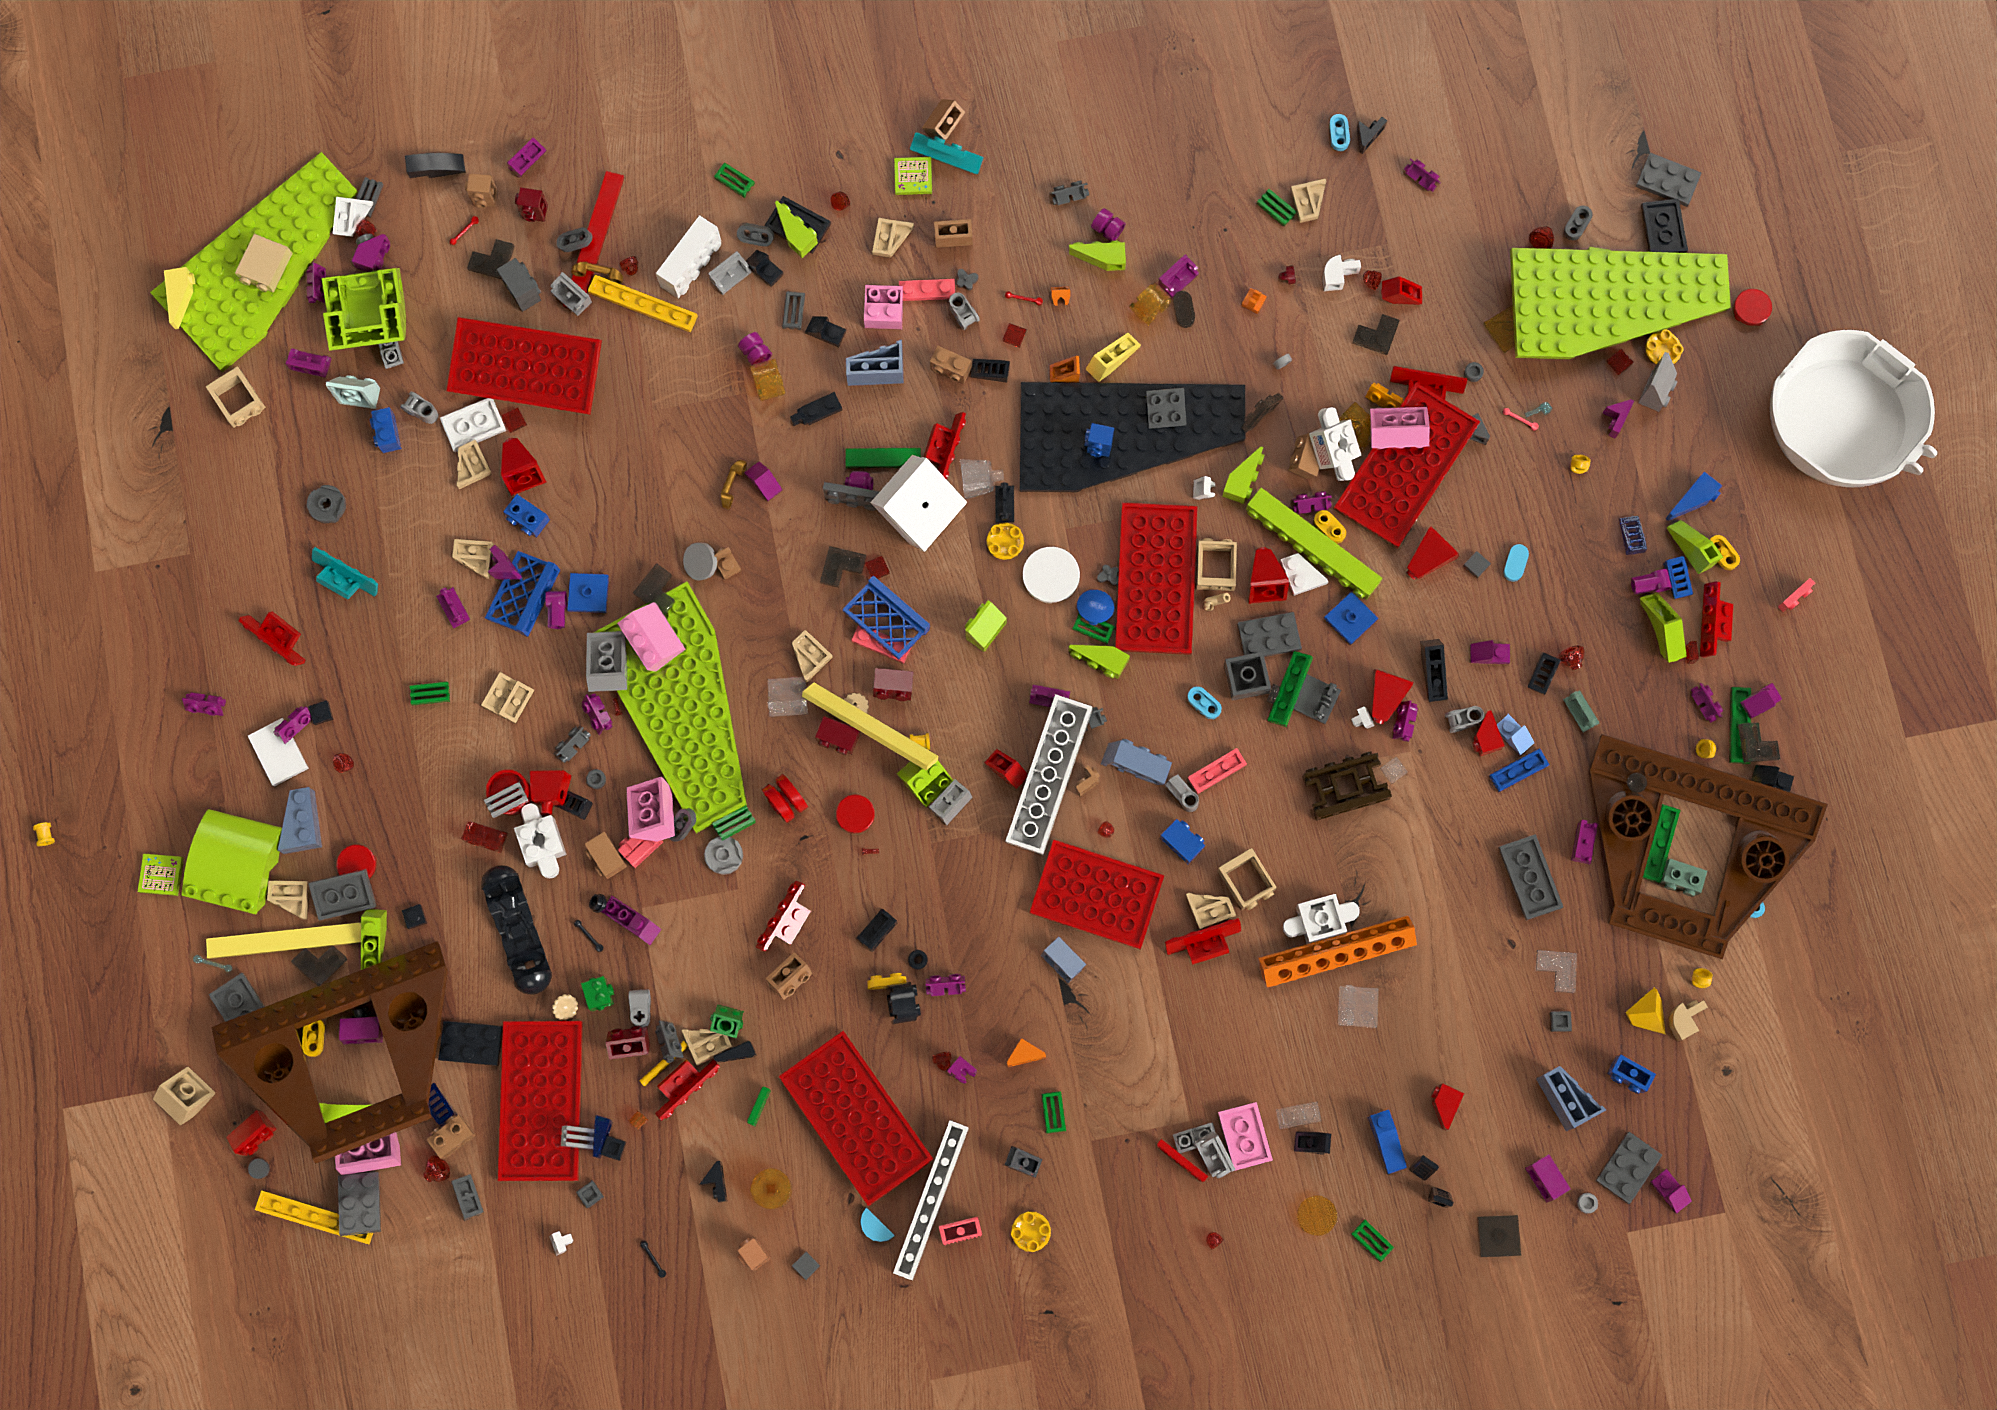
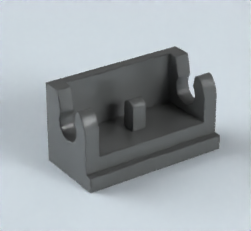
M471 1174L451 1181L463 1220L466 1221L471 1217L481 1215L484 1211Z

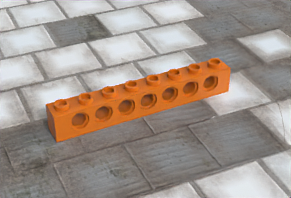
M1405 916L1260 957L1258 959L1261 975L1268 988L1417 945L1415 928L1409 916Z

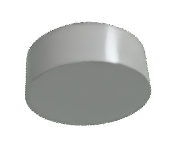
M1286 354L1276 360L1273 365L1276 369H1281L1289 364L1292 358L1289 354Z
M1584 1193L1578 1197L1577 1207L1583 1213H1592L1598 1207V1200L1593 1194Z

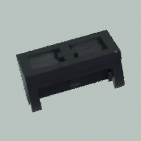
M881 909L856 939L873 952L898 922L888 912Z

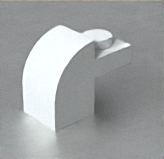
M1341 255L1331 258L1325 266L1322 277L1324 291L1342 290L1344 275L1359 274L1361 269L1360 260L1347 259L1342 262Z

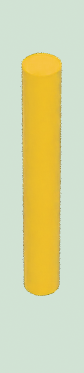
M685 1041L680 1043L682 1052L689 1047ZM664 1059L640 1080L642 1085L645 1087L670 1063H667Z

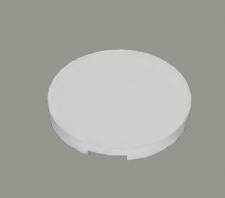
M1045 547L1035 551L1027 559L1023 568V581L1027 591L1032 597L1044 603H1054L1069 598L1075 592L1079 583L1080 571L1076 560L1069 552L1058 547Z

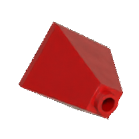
M508 438L503 442L501 476L511 496L547 483L537 461L518 438Z
M1431 526L1411 559L1406 573L1413 580L1416 578L1420 579L1459 557V553Z
M1266 547L1258 548L1255 552L1249 604L1287 600L1289 587L1287 575L1271 549Z
M1375 669L1372 721L1384 724V721L1387 722L1414 682Z

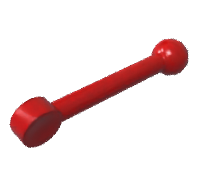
M473 216L471 222L455 238L450 239V244L455 245L457 240L473 224H478V217Z
M1010 291L1005 293L1007 299L1016 298L1035 302L1038 306L1043 303V299L1040 297L1034 299L1015 295Z

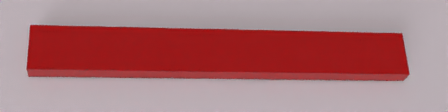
M606 171L587 229L592 233V241L587 247L581 248L577 263L587 262L597 265L621 191L624 175ZM587 270L586 276L573 275L571 280L588 294L594 272Z

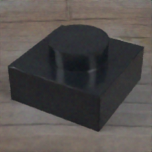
M327 700L308 706L314 725L334 720Z
M421 904L402 910L407 929L410 930L427 924Z
M607 1136L601 1155L621 1161L627 1142Z

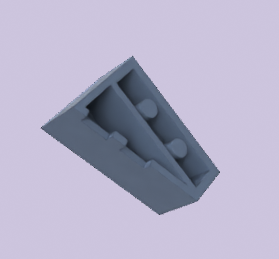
M902 340L896 341L895 344L887 347L885 345L881 346L880 349L872 352L866 351L846 358L848 386L904 383Z
M1122 739L1108 743L1101 765L1107 766L1111 764L1118 767L1120 772L1124 773V771L1134 774L1136 778L1156 785L1165 784L1172 762L1168 761L1164 755H1154L1150 753L1148 748L1142 746L1138 748L1133 746L1132 741Z
M310 787L290 790L278 851L287 854L321 848L322 843L315 791Z
M1561 1066L1536 1078L1566 1131L1606 1111Z

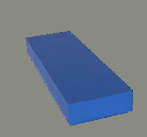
M1539 748L1490 774L1489 777L1499 793L1548 767L1550 764Z

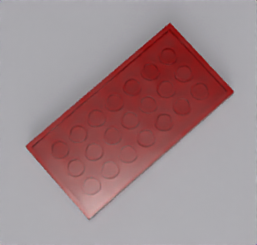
M458 317L446 391L591 415L602 340Z
M1417 382L1399 408L1427 407L1430 427L1429 446L1422 448H1372L1334 506L1335 510L1399 548L1481 422Z
M1122 502L1115 648L1125 652L1192 654L1198 506Z
M503 1021L498 1181H579V1148L561 1146L562 1126L580 1127L582 1021ZM567 1131V1134L580 1135V1132ZM566 1138V1142L580 1143V1140Z
M844 1031L779 1076L868 1207L934 1160Z

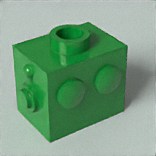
M604 976L590 978L589 981L581 983L588 1009L591 1012L595 1010L601 1011L605 1007L614 1005L612 995L615 994L612 984H608Z
M717 1004L715 1012L710 1017L712 1022L710 1031L737 1038L738 1031L743 1028L742 1017L744 1011Z

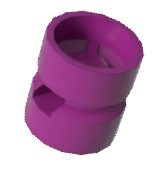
M1103 208L1093 220L1091 228L1099 234L1104 233L1103 237L1111 242L1120 236L1126 223L1118 217L1113 218V213Z
M758 332L748 334L738 344L739 349L744 355H747L748 362L753 368L763 365L772 356V352L768 346L763 344V339Z

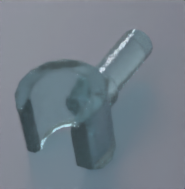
M1544 402L1538 408L1525 413V416L1527 418L1540 411L1547 415L1552 411V407L1548 402Z

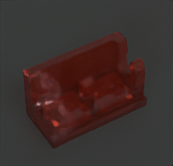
M471 821L467 823L461 839L466 843L501 853L508 833Z

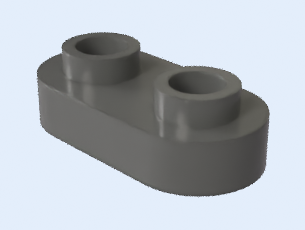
M1579 206L1575 209L1564 228L1566 238L1577 240L1582 236L1593 216L1592 210L1589 207ZM1579 215H1583L1585 219H1581ZM1570 230H1574L1576 233L1572 234Z
M743 223L737 230V237L743 243L769 246L774 239V232L766 226ZM762 233H766L768 237H764Z
M583 227L565 232L558 237L557 247L563 252H571L587 247L592 241V233Z
M681 809L675 815V836L669 838L671 841L683 840L695 825L696 814L692 809Z

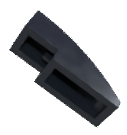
M424 153L405 156L406 170L409 178L423 176L436 178L466 173L463 154Z

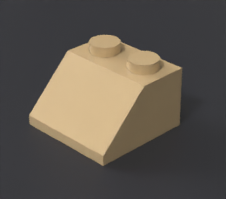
M186 1067L162 1083L153 1100L181 1126L193 1118L215 1095V1092L189 1067Z

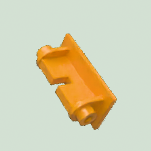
M1375 382L1370 386L1365 396L1382 408H1399L1404 401V398L1393 392L1391 395L1387 394L1389 390L1380 385V383L1376 384Z

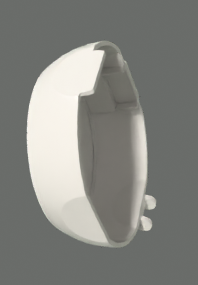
M1840 330L1821 334L1810 339L1775 380L1770 398L1772 429L1781 450L1791 463L1806 475L1826 484L1841 487L1870 486L1891 479L1899 474L1901 470L1921 475L1923 468L1916 463L1919 457L1923 455L1935 458L1937 455V451L1932 446L1923 444L1932 433L1935 415L1934 399L1926 376L1914 368L1915 363L1882 339L1880 342L1868 332Z

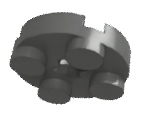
M330 485L320 486L321 488L313 490L308 496L307 508L309 513L320 523H336L345 512L346 499L336 487ZM327 500H330V507L324 509L322 503H326Z

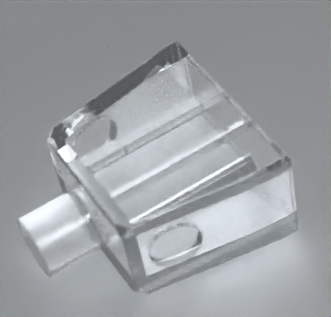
M960 460L964 499L993 492V482L1004 481L1003 469L992 470L991 461Z

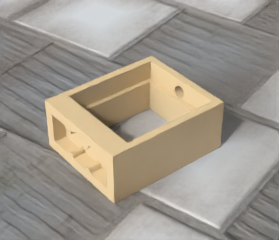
M238 366L206 386L233 427L243 425L247 419L259 415L266 408ZM243 382L254 401L230 415L219 395Z
M1205 538L1198 542L1196 590H1235L1237 542H1232L1230 539L1213 541L1210 538ZM1203 550L1230 552V579L1202 577Z
M1252 848L1222 865L1217 870L1241 910L1245 908L1250 910L1258 905V900L1262 898L1267 900L1275 895L1273 891L1277 887ZM1250 860L1267 886V889L1244 902L1227 874Z

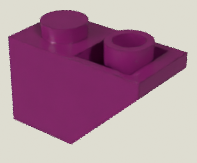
M381 234L359 244L352 259L355 268L366 272L380 270L384 262L383 257L390 249V241L387 236Z

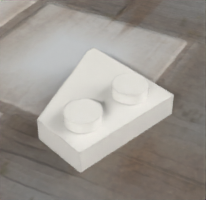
M336 197L333 234L353 237L372 208L373 202Z
M1299 553L1280 560L1281 566L1289 579V586L1293 596L1328 584V580Z

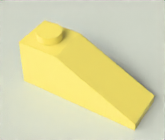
M187 267L164 270L169 323L174 329H179L193 294L195 277Z
M1127 333L1095 354L1086 370L1099 382L1110 375L1141 345Z

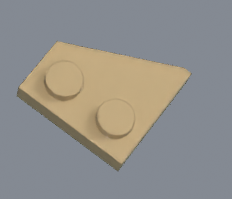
M1326 179L1291 186L1290 190L1300 223L1318 219Z
M879 218L872 254L891 258L913 230L914 223Z
M476 440L458 448L457 487L459 489L492 474Z
M454 539L452 558L484 578L489 579L490 574L488 571L491 569L492 552L489 549L493 547V542Z
M806 630L792 642L806 682L833 658V655Z
M268 881L267 900L302 919H307L309 882Z
M1186 894L1199 930L1236 916L1229 897Z
M700 1029V1031L682 1030L697 1066L733 1048L726 1035L715 1033L708 1029Z

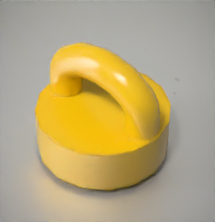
M1585 455L1572 456L1571 471L1577 474L1585 473L1590 466V458Z
M1702 739L1698 741L1696 753L1699 757L1713 758L1715 756L1716 745L1712 740Z
M1695 969L1692 975V984L1698 988H1707L1711 985L1713 974L1707 969Z

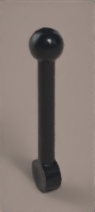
M576 920L574 922L575 927H579L596 946V951L602 952L604 950L603 945L596 942L582 926L580 920Z
M642 1241L640 1246L645 1249L659 1271L658 1276L661 1278L665 1277L666 1271L661 1269L649 1250L647 1241Z

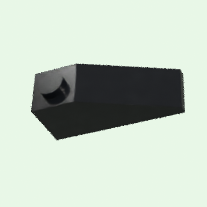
M1440 639L1420 641L1421 660L1428 701L1448 700L1444 644Z

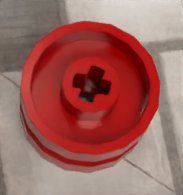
M504 769L496 772L490 777L486 785V796L489 798L518 782L521 784L528 801L503 813L509 816L520 814L521 809L532 801L530 783L519 772ZM519 789L497 799L496 801L492 802L491 805L519 791ZM522 795L496 807L495 809L499 810L505 807L506 805L522 798Z
M782 773L775 779V783L780 789L779 792L771 784L766 785L761 791L777 815L779 814L788 823L795 818L794 812L789 806L792 805L797 812L801 813L808 808V805L789 779Z

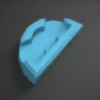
M866 1207L861 1217V1226L865 1235L873 1241L879 1242L888 1241L895 1235Z

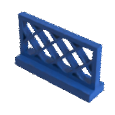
M517 551L512 564L520 574L530 569L532 577L525 580L521 578L520 582L514 585L510 584V579H504L485 619L528 637L546 601V592L551 591L560 569L555 563L546 562ZM521 557L527 559L529 565L519 569L518 563ZM538 565L545 566L542 573L535 575L533 567ZM534 581L536 584L535 588L527 592L525 584ZM522 586L524 594L515 597L513 589ZM510 591L512 599L503 602L501 598L503 593ZM526 597V606L519 609L517 601ZM514 603L516 610L507 614L504 606ZM502 608L504 616L499 618L492 617L495 610ZM518 614L519 620L517 625L510 624L508 618Z
M874 575L868 580V584L842 609L847 616L898 660L930 630V624ZM869 590L874 594L875 601H863V595ZM877 604L887 605L889 613H877ZM853 605H861L862 614H853L849 609ZM864 605H875V614H864ZM899 616L903 619V625L892 626L891 617ZM875 617L876 626L868 627L864 624V618ZM878 617H889V626H878ZM890 629L889 639H882L878 636V630ZM892 629H903V638H892ZM905 629H914L918 634L914 638H906ZM892 642H904V648L898 653L893 649Z

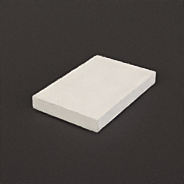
M490 398L440 417L454 452H457L459 447L473 440L479 443L507 431L494 399Z
M283 718L248 735L274 787L309 769L294 738L284 744L280 736L274 735V728L284 720Z

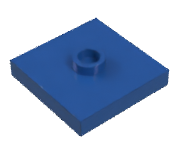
M570 573L568 611L607 613L609 575Z
M1351 592L1324 619L1351 645L1378 620V617Z

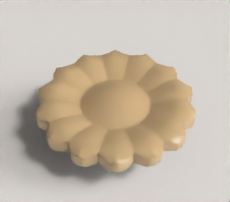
M852 693V695H848L844 699L846 702L867 713L869 706L865 696H861L860 693Z
M570 994L558 996L552 1005V1013L555 1014V1018H558L560 1021L572 1019L578 1010L576 998Z

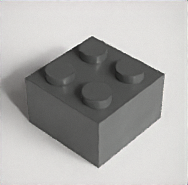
M514 258L497 269L504 285L522 312L541 301L539 296L541 291L523 262L519 263Z
M1263 652L1225 659L1224 668L1232 701L1270 693L1271 685Z

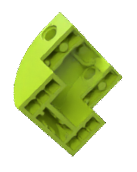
M400 268L322 278L327 313H323L329 351L405 340L406 311Z
M208 809L197 828L189 850L184 872L182 896L257 914L266 902L269 871L279 861L280 852L278 851L282 828Z

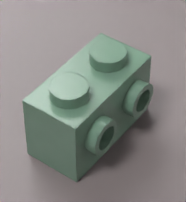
M1668 859L1661 883L1659 884L1664 885V888L1675 891L1678 889L1683 891L1684 895L1694 897L1702 893L1707 870Z

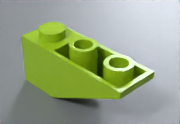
M776 201V209L788 245L803 258L818 244L817 234L812 228H807L803 225L804 222L799 216L791 214V210L786 204Z
M1095 241L1091 244L1076 242L1069 245V254L1106 271L1125 270V242L1111 241L1110 243Z
M1263 447L1258 448L1230 473L1222 497L1244 504L1245 498H1250L1253 488H1250L1251 482L1256 481L1259 471H1256L1257 465H1262L1265 454H1262Z
M1682 520L1667 527V530L1698 574L1712 568L1723 558L1711 540Z
M1070 645L1068 649L1073 658L1086 661L1087 665L1095 670L1099 668L1104 671L1103 674L1111 679L1114 677L1118 679L1130 659V655L1114 646Z
M367 909L361 916V970L382 962L387 929V910Z

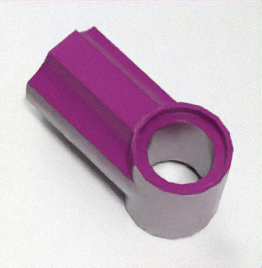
M1661 569L1648 575L1632 577V591L1634 594H1640L1650 591L1663 592L1671 589L1668 570Z
M547 591L548 628H565L566 591Z

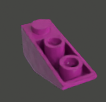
M614 896L610 897L605 909L601 911L649 945L652 944L662 930Z

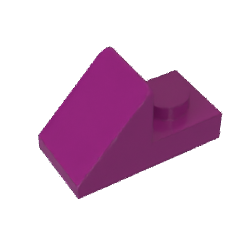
M1630 399L1605 408L1603 414L1613 418L1608 427L1611 429L1608 436L1614 439L1617 437L1634 400Z
M494 545L489 549L494 555L492 559L496 563L488 571L495 579L522 578L521 574L499 547Z
M1493 640L1470 644V663L1509 664L1510 644H1494Z
M1770 683L1740 703L1751 719L1774 707L1782 698L1774 684Z
M1667 1169L1650 1181L1676 1214L1692 1201L1685 1186L1679 1185Z

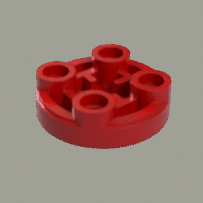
M1744 290L1734 301V317L1737 321H1741L1746 325L1760 326L1769 318L1772 312V302L1769 296L1761 290Z
M854 794L840 801L836 809V818L843 830L850 834H857L866 831L874 823L875 811L869 799L862 795Z
M351 845L343 849L339 854L336 868L339 875L367 869L370 879L376 870L377 859L367 847Z

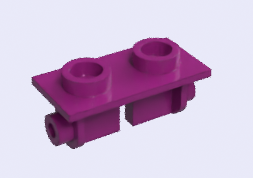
M1410 159L1413 163L1405 166V174L1415 181L1419 176L1423 177L1419 184L1427 191L1433 192L1437 187L1435 183L1441 184L1438 180L1440 176L1432 170L1427 172L1424 169L1426 165L1420 160L1416 159L1413 161Z
M313 262L312 266H309L306 270L307 283L313 284L307 287V299L309 303H316V300L326 303L322 278H326V268Z
M1326 491L1315 492L1314 496L1298 494L1296 498L1291 499V501L1296 503V505H1293V511L1298 514L1311 512V505H1314V511L1328 510V508L1332 507L1331 500H1327V498H1332V496L1326 494Z
M452 587L449 590L447 588L441 589V594L436 597L453 629L469 621L470 618L454 588Z
M1700 683L1702 688L1699 689L1698 686L1692 688L1691 696L1697 705L1705 702L1706 706L1700 708L1706 721L1709 720L1711 723L1717 720L1716 715L1723 717L1721 714L1723 709L1718 701L1714 702L1711 696L1714 694L1709 685L1705 686L1704 683Z
M1033 685L1029 703L1051 707L1055 694L1069 699L1070 691Z
M191 692L186 694V698H182L186 711L206 713L212 716L224 715L221 706H225L226 700L220 696L208 695L207 701H204L205 694Z
M595 693L590 696L588 694L585 695L582 701V708L590 717L592 728L597 731L598 735L602 733L604 728L606 730L611 729L613 722L607 711L599 712L605 708L600 697Z
M1411 700L1401 702L1397 708L1398 715L1393 727L1392 739L1402 738L1403 741L1409 742L1412 738L1414 725L1409 724V721H1416L1418 708L1417 704L1411 703Z
M306 706L297 707L287 717L288 722L283 720L274 728V735L280 736L284 744L289 742L312 721L311 714Z
M951 974L949 977H941L940 975L930 976L926 979V986H930L926 987L927 995H945L944 988H948V995L962 994V992H966L965 984H961L965 983V976L960 974Z

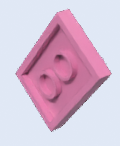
M1257 1102L1218 1112L1230 1159L1236 1170L1273 1161Z

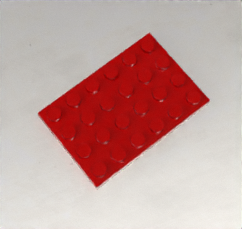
M1053 839L1029 914L1141 950L1165 875Z

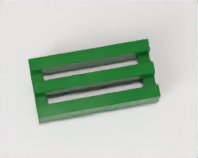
M725 162L714 175V179L743 198L746 197V193L751 190V187L755 185L752 179ZM724 170H728L735 176L739 177L740 179L748 183L747 186L739 180H737L736 178H734L733 176L726 173ZM720 175L726 177L727 179H729L730 181H732L733 183H735V184L738 185L739 187L743 188L744 190H741L740 188H738L737 186H735V185L732 184L731 182L727 181L726 179H724V178L721 177Z
M1270 189L1256 203L1283 226L1297 213L1296 210ZM1264 201L1269 203L1276 211L1281 213L1286 219L1284 220L1280 215H1278L1274 210H1272L1268 205H1266Z
M1078 614L1072 630L1108 644L1115 626L1106 622L1097 624L1109 629L1107 632L1080 621L1083 617ZM1078 625L1083 626V627H1085V628H1088V629H1090V630H1093V631H1095V632H1097V633H1100V634H1102V635H1105L1106 638H1104V637H1102V636H1100V635H1097V634H1095V633H1092V632H1090V631H1087V630H1085V629H1083V628H1080V627H1078Z
M448 682L410 686L412 706L450 702ZM445 688L444 690H434L415 693V691L417 690ZM441 694H445L446 696L439 698L416 700V697Z
M745 805L713 822L712 826L723 841L755 824L756 820ZM746 818L749 819V820L745 821L744 823H742V824H740V825H738V826L732 828L731 830H729V831H727V832H725V833L722 834V831H724V830H726V829H728V828H730V827H733V826L737 825L739 822L745 820Z
M764 1086L761 1088L747 1120V1123L756 1127L771 1092L769 1088Z
M1061 1091L1041 1094L1046 1134L1066 1131ZM1054 1096H1058L1062 1126L1060 1128L1057 1126ZM1046 1097H1050L1053 1129H1050Z
M1365 1219L1351 1233L1379 1262H1382L1394 1249ZM1366 1226L1388 1249H1383L1363 1227ZM1361 1232L1382 1255L1380 1256L1357 1233Z

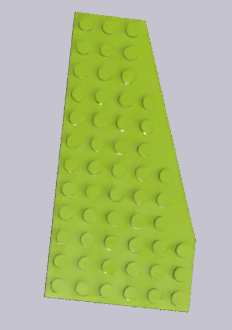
M322 152L180 267H187L195 277L193 294L180 326L221 372L225 371L266 337L271 324L282 307H285L313 259H316L329 239V234L333 230L336 197L354 199L358 194L354 186ZM254 234L287 246L292 252V256L274 293L268 290L263 292L253 284L245 285L239 281L238 276L235 274ZM163 281L150 293L168 312L165 281Z
M1512 248L1510 250L1515 358L1572 359L1579 355L1611 347L1643 335L1659 332L1731 308L1727 254Z
M685 582L636 609L638 610L655 602L685 647V650L659 670L650 671L646 669L626 638L627 690H617L680 806L682 809L690 808L695 812L696 823L693 829L697 834L711 826L713 822L745 805L747 806L715 629L689 583ZM630 613L593 633L622 631L617 623Z

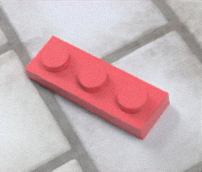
M954 279L899 281V286H903V301L950 299V296L955 293Z
M859 625L852 638L853 643L902 664L905 663L911 650L910 648L898 660ZM878 631V636L880 638H890V636ZM892 642L893 649L899 653L904 648V642Z
M1236 748L1190 775L1187 779L1198 795L1247 766V763Z

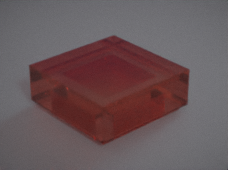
M1009 323L1003 337V342L1020 348L1027 329Z
M1622 348L1606 361L1618 375L1634 363Z
M519 408L501 415L510 433L527 425Z
M883 556L865 563L871 577L874 575L879 579L890 574Z
M1690 641L1685 646L1686 660L1688 664H1695L1699 660L1697 641Z

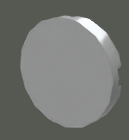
M706 543L691 544L684 553V569L692 579L698 581L710 578L717 568V557L714 556V550Z
M718 836L708 843L704 852L705 862L709 869L717 874H731L742 864L743 850L735 839L729 837L722 841Z

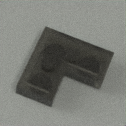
M496 239L490 256L473 251L467 266L468 271L501 279L497 269L510 261L515 247L514 244Z
M1382 314L1377 330L1358 325L1352 344L1388 355L1400 320Z
M1277 393L1273 396L1269 395L1265 400L1261 399L1255 405L1256 410L1245 417V423L1241 428L1246 433L1254 429L1265 415L1274 411L1284 397Z
M829 546L820 584L839 588L843 570L862 574L867 556Z
M656 563L634 590L633 594L647 605L655 602L665 616L675 603L673 598L662 591V588L670 580L672 574Z
M1759 722L1738 724L1744 763L1780 760L1778 741H1762Z
M331 946L320 958H317L305 948L291 960V963L313 983L320 986L348 959L337 948Z

